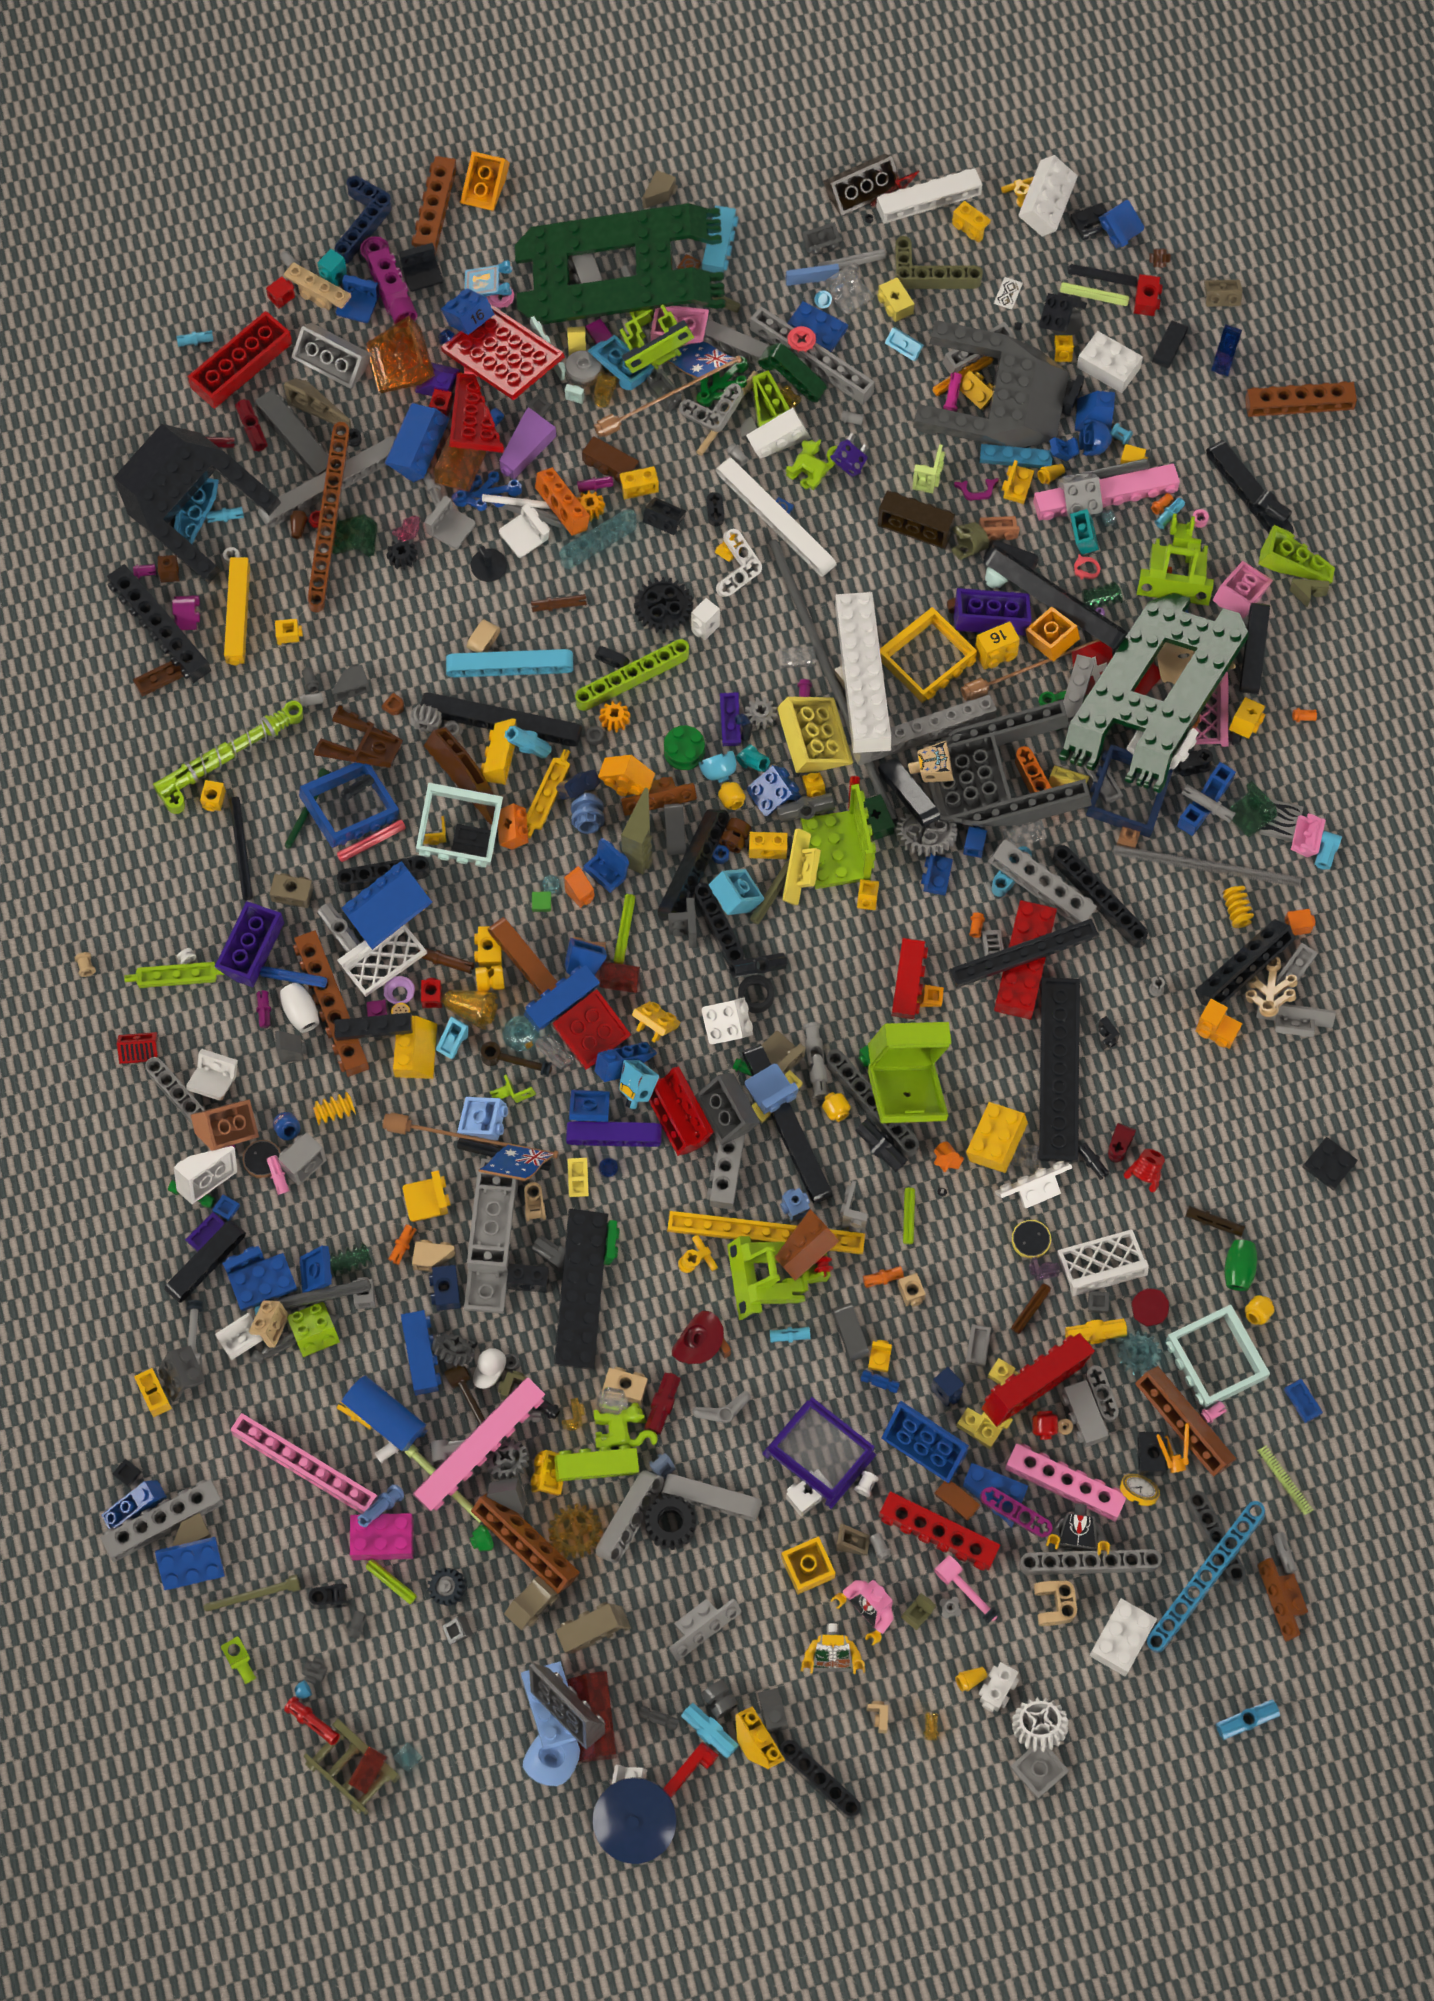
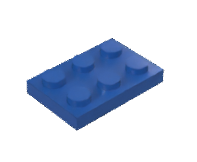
M802 301L787 323L793 328L799 326L810 328L815 333L816 343L829 352L833 351L848 329V324L804 301Z
M284 1253L227 1274L241 1312L262 1304L264 1300L271 1301L298 1290Z
M216 1536L155 1550L164 1591L225 1577Z

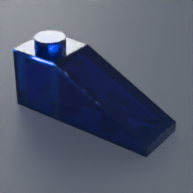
M1225 324L1211 371L1220 375H1229L1239 345L1241 329Z

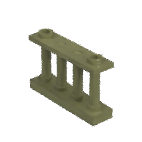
M337 1719L332 1725L336 1729L335 1732L340 1734L338 1742L346 1739L351 1743L349 1749L328 1772L318 1765L335 1746H331L328 1742L313 1758L306 1753L303 1756L306 1760L305 1765L312 1772L317 1770L352 1802L350 1807L357 1814L362 1812L364 1815H367L369 1812L364 1805L385 1782L388 1783L391 1780L395 1784L400 1776L345 1724ZM362 1753L366 1757L364 1759L365 1762L341 1786L333 1778L355 1754ZM376 1766L381 1771L379 1773L380 1776L356 1800L349 1791L370 1768L373 1769Z

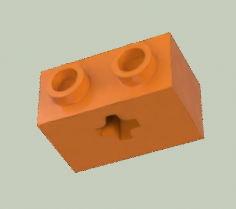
M513 803L500 810L498 821L499 845L513 850L529 843L526 808Z

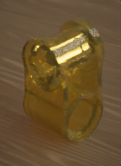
M599 372L594 389V402L596 406L604 408L610 404L617 385L618 378L615 375L608 376L604 375L603 372Z

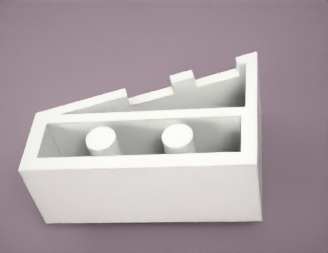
M794 408L746 435L760 459L801 443L804 440L811 439Z

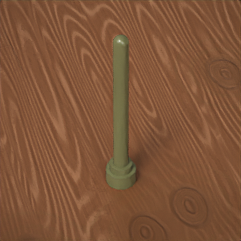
M298 1574L291 1575L285 1582L209 1602L203 1608L205 1611H211L287 1589L293 1592L301 1590Z

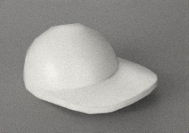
M489 1348L479 1355L478 1365L473 1374L474 1385L478 1388L486 1389L496 1384L506 1365V1357L503 1352L496 1348Z

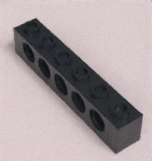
M1277 919L1271 921L1195 990L1200 1003L1207 1006L1210 999H1213L1222 1005L1225 1004L1296 940L1290 925Z

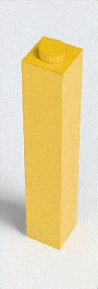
M230 557L224 657L226 664L231 665L245 664L250 581L248 557Z

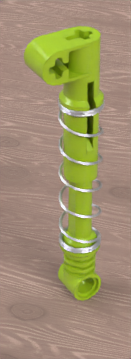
M289 701L281 711H277V714L273 713V716L265 715L263 718L261 717V725L252 730L245 727L246 733L237 739L230 735V743L215 744V748L205 754L200 753V757L189 763L187 761L184 762L181 768L153 783L152 785L167 810L172 814H179L184 811L185 801L180 789L189 784L197 783L199 778H206V774L215 769L220 770L222 765L228 761H235L239 751L244 749L247 752H251L253 743L257 741L266 743L267 735L274 738L278 736L281 729L283 730L285 727H288V724L300 723L303 719L302 705L298 701ZM292 710L298 711L296 715H291L289 712ZM170 795H174V800L178 802V804H175L174 802L172 803Z

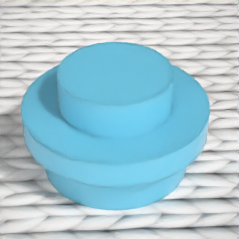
M825 290L819 291L814 298L815 304L819 308H827L832 302L831 294Z

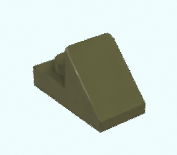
M1292 579L1290 591L1306 607L1310 603L1311 595L1315 597L1326 596L1329 590V581Z

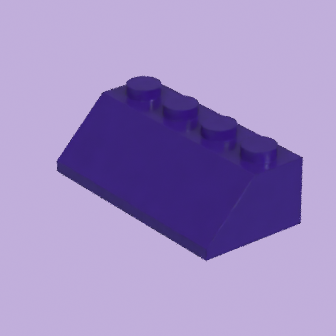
M957 588L954 611L955 630L983 633L1011 622L1017 635L1027 636L1025 629L1032 622L1030 596L1028 593Z
M246 901L215 964V968L234 981L253 988L260 975L261 967L264 966L285 923L282 914Z

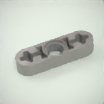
M1097 1365L1091 1366L1086 1373V1380L1103 1421L1113 1422L1119 1414V1409L1103 1368ZM1093 1371H1095L1096 1374L1100 1373L1098 1377L1099 1385H1097L1096 1387L1093 1386L1097 1384L1095 1377L1091 1378ZM1099 1389L1106 1390L1108 1397L1105 1399L1099 1398L1097 1391ZM1111 1401L1108 1403L1109 1410L1114 1411L1112 1417L1104 1414L1107 1410L1105 1403Z

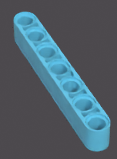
M568 649L453 653L446 656V675L449 677L570 673L574 670L573 652Z

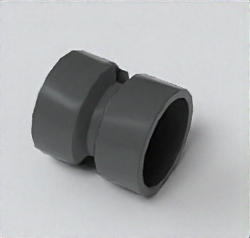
M723 1679L715 1682L701 1693L705 1702L711 1704L710 1710L716 1719L727 1715L739 1705L733 1694H728L729 1688Z

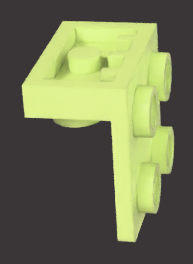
M939 444L934 468L927 465H915L912 489L933 493L934 488L939 486L940 473L943 470L945 452L942 451L943 445Z

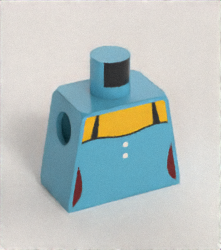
M640 1060L623 1061L619 1090L627 1096L625 1106L630 1109H636L638 1102H648L659 1078L657 1073Z

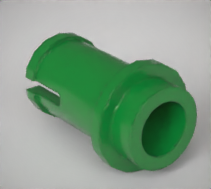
M736 1058L732 1069L735 1072L739 1071L752 1077L743 1058Z

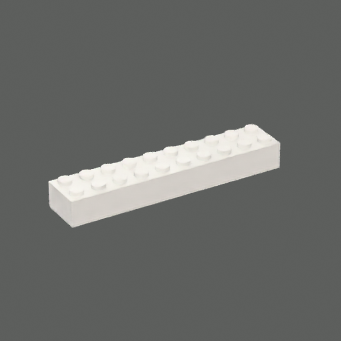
M872 592L836 594L835 610L853 753L891 751V731Z

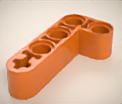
M1026 746L1018 748L1015 765L1030 794L1039 792L1036 789L1037 787H1042L1044 790L1050 789L1051 786L1033 751ZM1028 772H1034L1035 775H1030Z

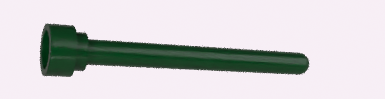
M321 768L317 776L320 778L332 772ZM319 795L313 797L315 801L317 800ZM306 806L303 808L284 844L287 849L292 847L309 815Z

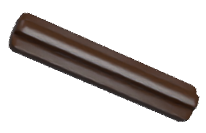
M1043 1283L1012 1325L1011 1330L1016 1334L1022 1332L1051 1291L1050 1286Z

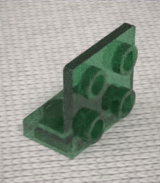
M366 514L337 521L332 553L337 555L358 549L368 557L374 556L378 523Z
M1252 781L1246 785L1248 792L1246 796L1229 808V810L1236 813L1232 822L1248 838L1278 816L1276 805Z

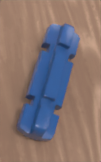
M864 1370L861 1376L863 1382H871V1385L885 1390L887 1388L893 1393H897L900 1386L899 1382L889 1381V1378L876 1373L873 1375L868 1370Z

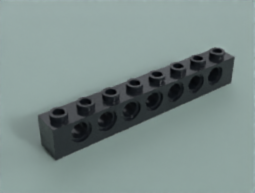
M125 564L107 575L109 589L112 593L116 592L119 595L118 599L123 605L126 604L129 607L128 610L134 618L137 616L141 627L144 630L148 629L151 639L154 642H159L162 652L165 655L167 653L170 655L173 665L181 668L180 672L185 679L189 678L192 683H195L211 672L209 662Z

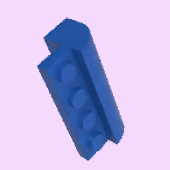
M366 1375L361 1377L341 1400L344 1405L401 1451H408L417 1438L424 1437L428 1431L425 1429L426 1424Z

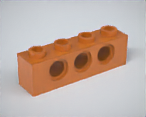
M554 468L537 472L535 489L544 501L547 502L571 536L587 531L590 515Z

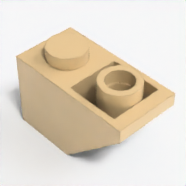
M429 1240L415 1241L412 1261L413 1270L432 1272L433 1267H441L456 1255L455 1246L448 1242L434 1244Z

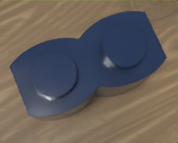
M588 770L576 774L572 779L560 782L556 789L561 800L578 797L586 790L596 788L601 781L596 770Z

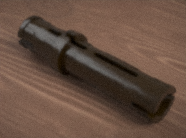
M1190 1205L1185 1215L1186 1218L1201 1222L1203 1226L1209 1225L1240 1238L1245 1229L1244 1225L1210 1214L1208 1210L1205 1212Z

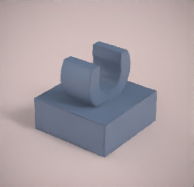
M666 1453L663 1455L658 1454V1459L655 1462L649 1461L653 1473L663 1477V1479L666 1478L667 1474H671L676 1470Z

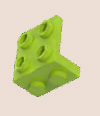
M319 1302L288 1315L287 1319L303 1357L340 1343L324 1302Z

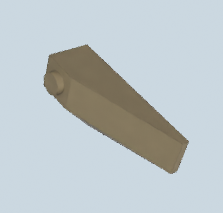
M295 378L285 382L284 389L289 405L334 425L338 422H344L348 425L349 429H352L350 419L308 381Z

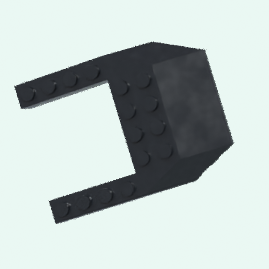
M161 424L113 478L128 515L210 584L221 570L168 523L215 470L268 516L281 504V501L241 465L201 433Z

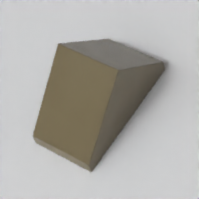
M840 1524L836 1551L867 1555L870 1535Z

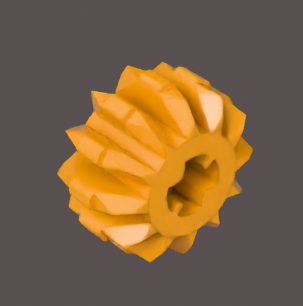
M588 490L586 495L581 492L580 497H576L590 515V522H592L593 518L599 520V515L604 514L605 502L602 495L598 496L596 491L591 494Z
M612 700L611 705L605 703L604 708L600 709L599 721L602 722L603 728L607 727L609 732L615 729L617 733L618 728L624 730L625 725H629L630 712L626 705L622 706L621 701L615 704Z

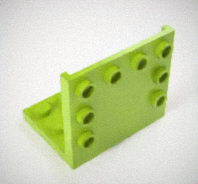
M859 784L851 785L849 811L813 816L811 819L806 820L801 818L802 830L811 834L809 849L817 848L821 850L815 889L860 882V879L871 880L876 846L875 842H871L870 839L872 828L871 824L867 825L866 819H869L867 807L864 808L865 795L863 790L860 791Z

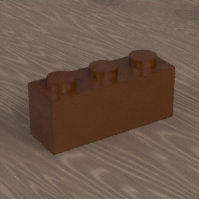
M595 436L592 437L582 451V461L587 466L598 469L603 475L611 476L620 484H622L620 473L639 469L638 460Z

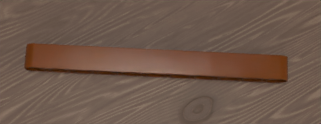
M344 422L336 423L332 430L308 591V607L312 612H320L325 606L349 443V427ZM344 431L345 434L338 435L337 432ZM335 448H342L343 450L340 451V452H337V451H335L334 449H335ZM334 464L340 465V467H339V468H336V469L333 468L332 466H333ZM331 481H336V482H338V484H336V485H331V484H329V483H330ZM328 498L336 499L334 502L327 501ZM330 514L333 517L326 519L324 516ZM325 531H328V532L331 533V534L328 535V536L322 535V533L325 532ZM322 548H326L328 551L326 553H322L319 550ZM319 565H323L326 567L323 570L317 569ZM317 582L323 583L321 587H316L314 584ZM314 599H318L321 601L318 604L312 603Z

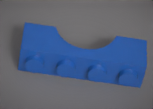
M1220 762L1210 775L1201 793L1218 802L1233 782L1236 771ZM1193 801L1180 816L1177 827L1193 836L1211 811Z

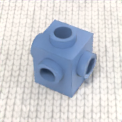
M800 1188L796 1190L790 1189L782 1196L780 1206L783 1213H788L791 1221L794 1222L803 1218L810 1210L808 1205L810 1200L806 1193H802Z

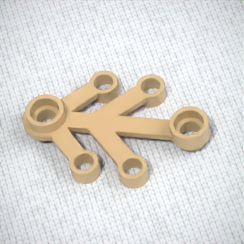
M1278 957L1274 958L1266 966L1267 971H1269L1267 986L1259 981L1257 976L1248 982V986L1258 989L1266 996V1000L1259 997L1255 990H1249L1245 994L1246 1000L1249 1003H1256L1260 1007V1014L1264 1017L1275 1016L1279 1012V1006L1286 1001L1293 1002L1296 1000V992L1293 989H1287L1284 995L1274 1000V997L1284 989L1295 987L1298 984L1295 975H1288L1284 981L1276 986L1277 973L1281 969V961Z

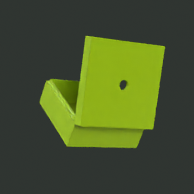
M949 1022L886 1023L868 1043L870 1064L867 1071L881 1123L947 1121L948 1111L935 1062L951 1044ZM904 1093H909L910 1097H906Z

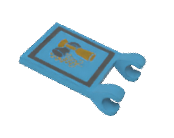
M503 261L499 265L465 270V289L468 288L483 296L511 295L512 289L508 282L499 286L500 273L509 274L512 272L510 262Z

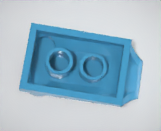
M615 335L606 341H600L588 350L592 356L619 379V385L625 390L635 389L649 377L654 369V366L650 364L632 374L622 358V355L630 350L627 344Z

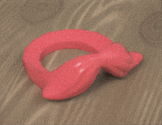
M1081 554L1078 555V559L1074 564V573L1077 577H1080V580H1083V578L1095 579L1100 574V565L1094 558L1082 557ZM1085 562H1092L1095 564L1097 572L1090 574L1079 570L1078 566Z

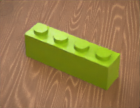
M631 1445L619 1446L617 1450H611V1447L599 1448V1451L591 1452V1449H581L579 1453H571V1450L560 1451L559 1455L554 1457L556 1482L628 1476L639 1473L637 1448H631Z

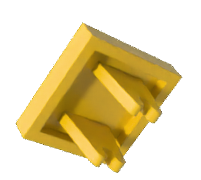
M651 1001L636 1008L632 1013V1016L640 1021L636 1031H643L646 1025L656 1031L651 1040L654 1043L659 1041L661 1036L677 1029L681 1023L674 1014L665 1012L659 1004Z

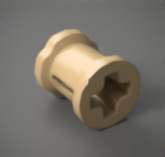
M83 952L75 956V962L78 963L80 969L78 973L81 977L91 976L96 972L95 967L92 966L91 953Z

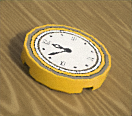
M1128 1474L1121 1480L1120 1490L1128 1500L1132 1502L1136 1500L1142 1506H1151L1157 1502L1160 1490L1150 1479L1138 1474Z

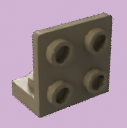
M775 1031L762 1044L771 1065L777 1064L784 1075L805 1057L806 1048L801 1043L796 1047L779 1031Z

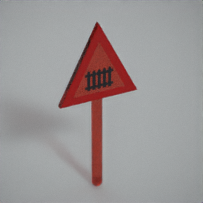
M915 171L895 180L896 185L884 194H889L898 187L899 189H905L920 171ZM877 199L870 205L874 206L877 203Z

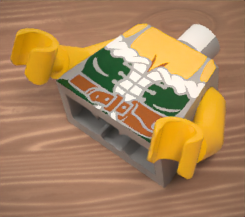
M835 1623L827 1624V1635H818V1639L811 1642L805 1651L804 1660L801 1665V1672H803L804 1668H809L810 1673H813V1671L852 1672L853 1668V1674H856L857 1669H862L863 1673H865V1663L862 1661L859 1650L853 1641L848 1640L847 1635H839V1624Z

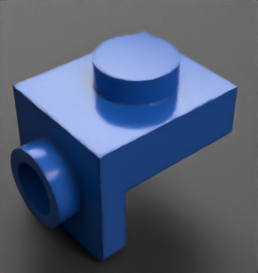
M1056 437L1049 440L1052 455L1059 459L1068 461L1080 453L1077 439L1074 437L1066 442Z

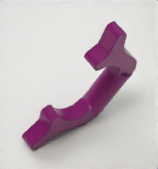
M986 479L985 484L988 490L982 493L969 492L967 490L968 481L962 483L955 481L954 487L960 489L968 501L987 500L992 496L993 488L998 484L999 479Z

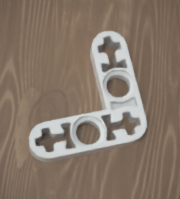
M737 529L727 530L723 536L725 544L740 564V567L717 584V594L722 597L732 595L756 577L762 570L761 562ZM735 534L736 537L734 538V540L730 541L729 538L731 537V535ZM741 542L740 545L734 548V545H737L736 543ZM741 547L747 551V555L744 558L738 553ZM751 564H755V571L753 570L747 573L746 570L751 568ZM737 573H741L743 575V581L741 583H738L735 580V575ZM730 583L733 584L732 586L727 588V591H722V589L724 588L723 585L725 586Z

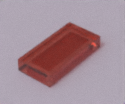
M368 1746L348 1784L364 1794H368L388 1756Z

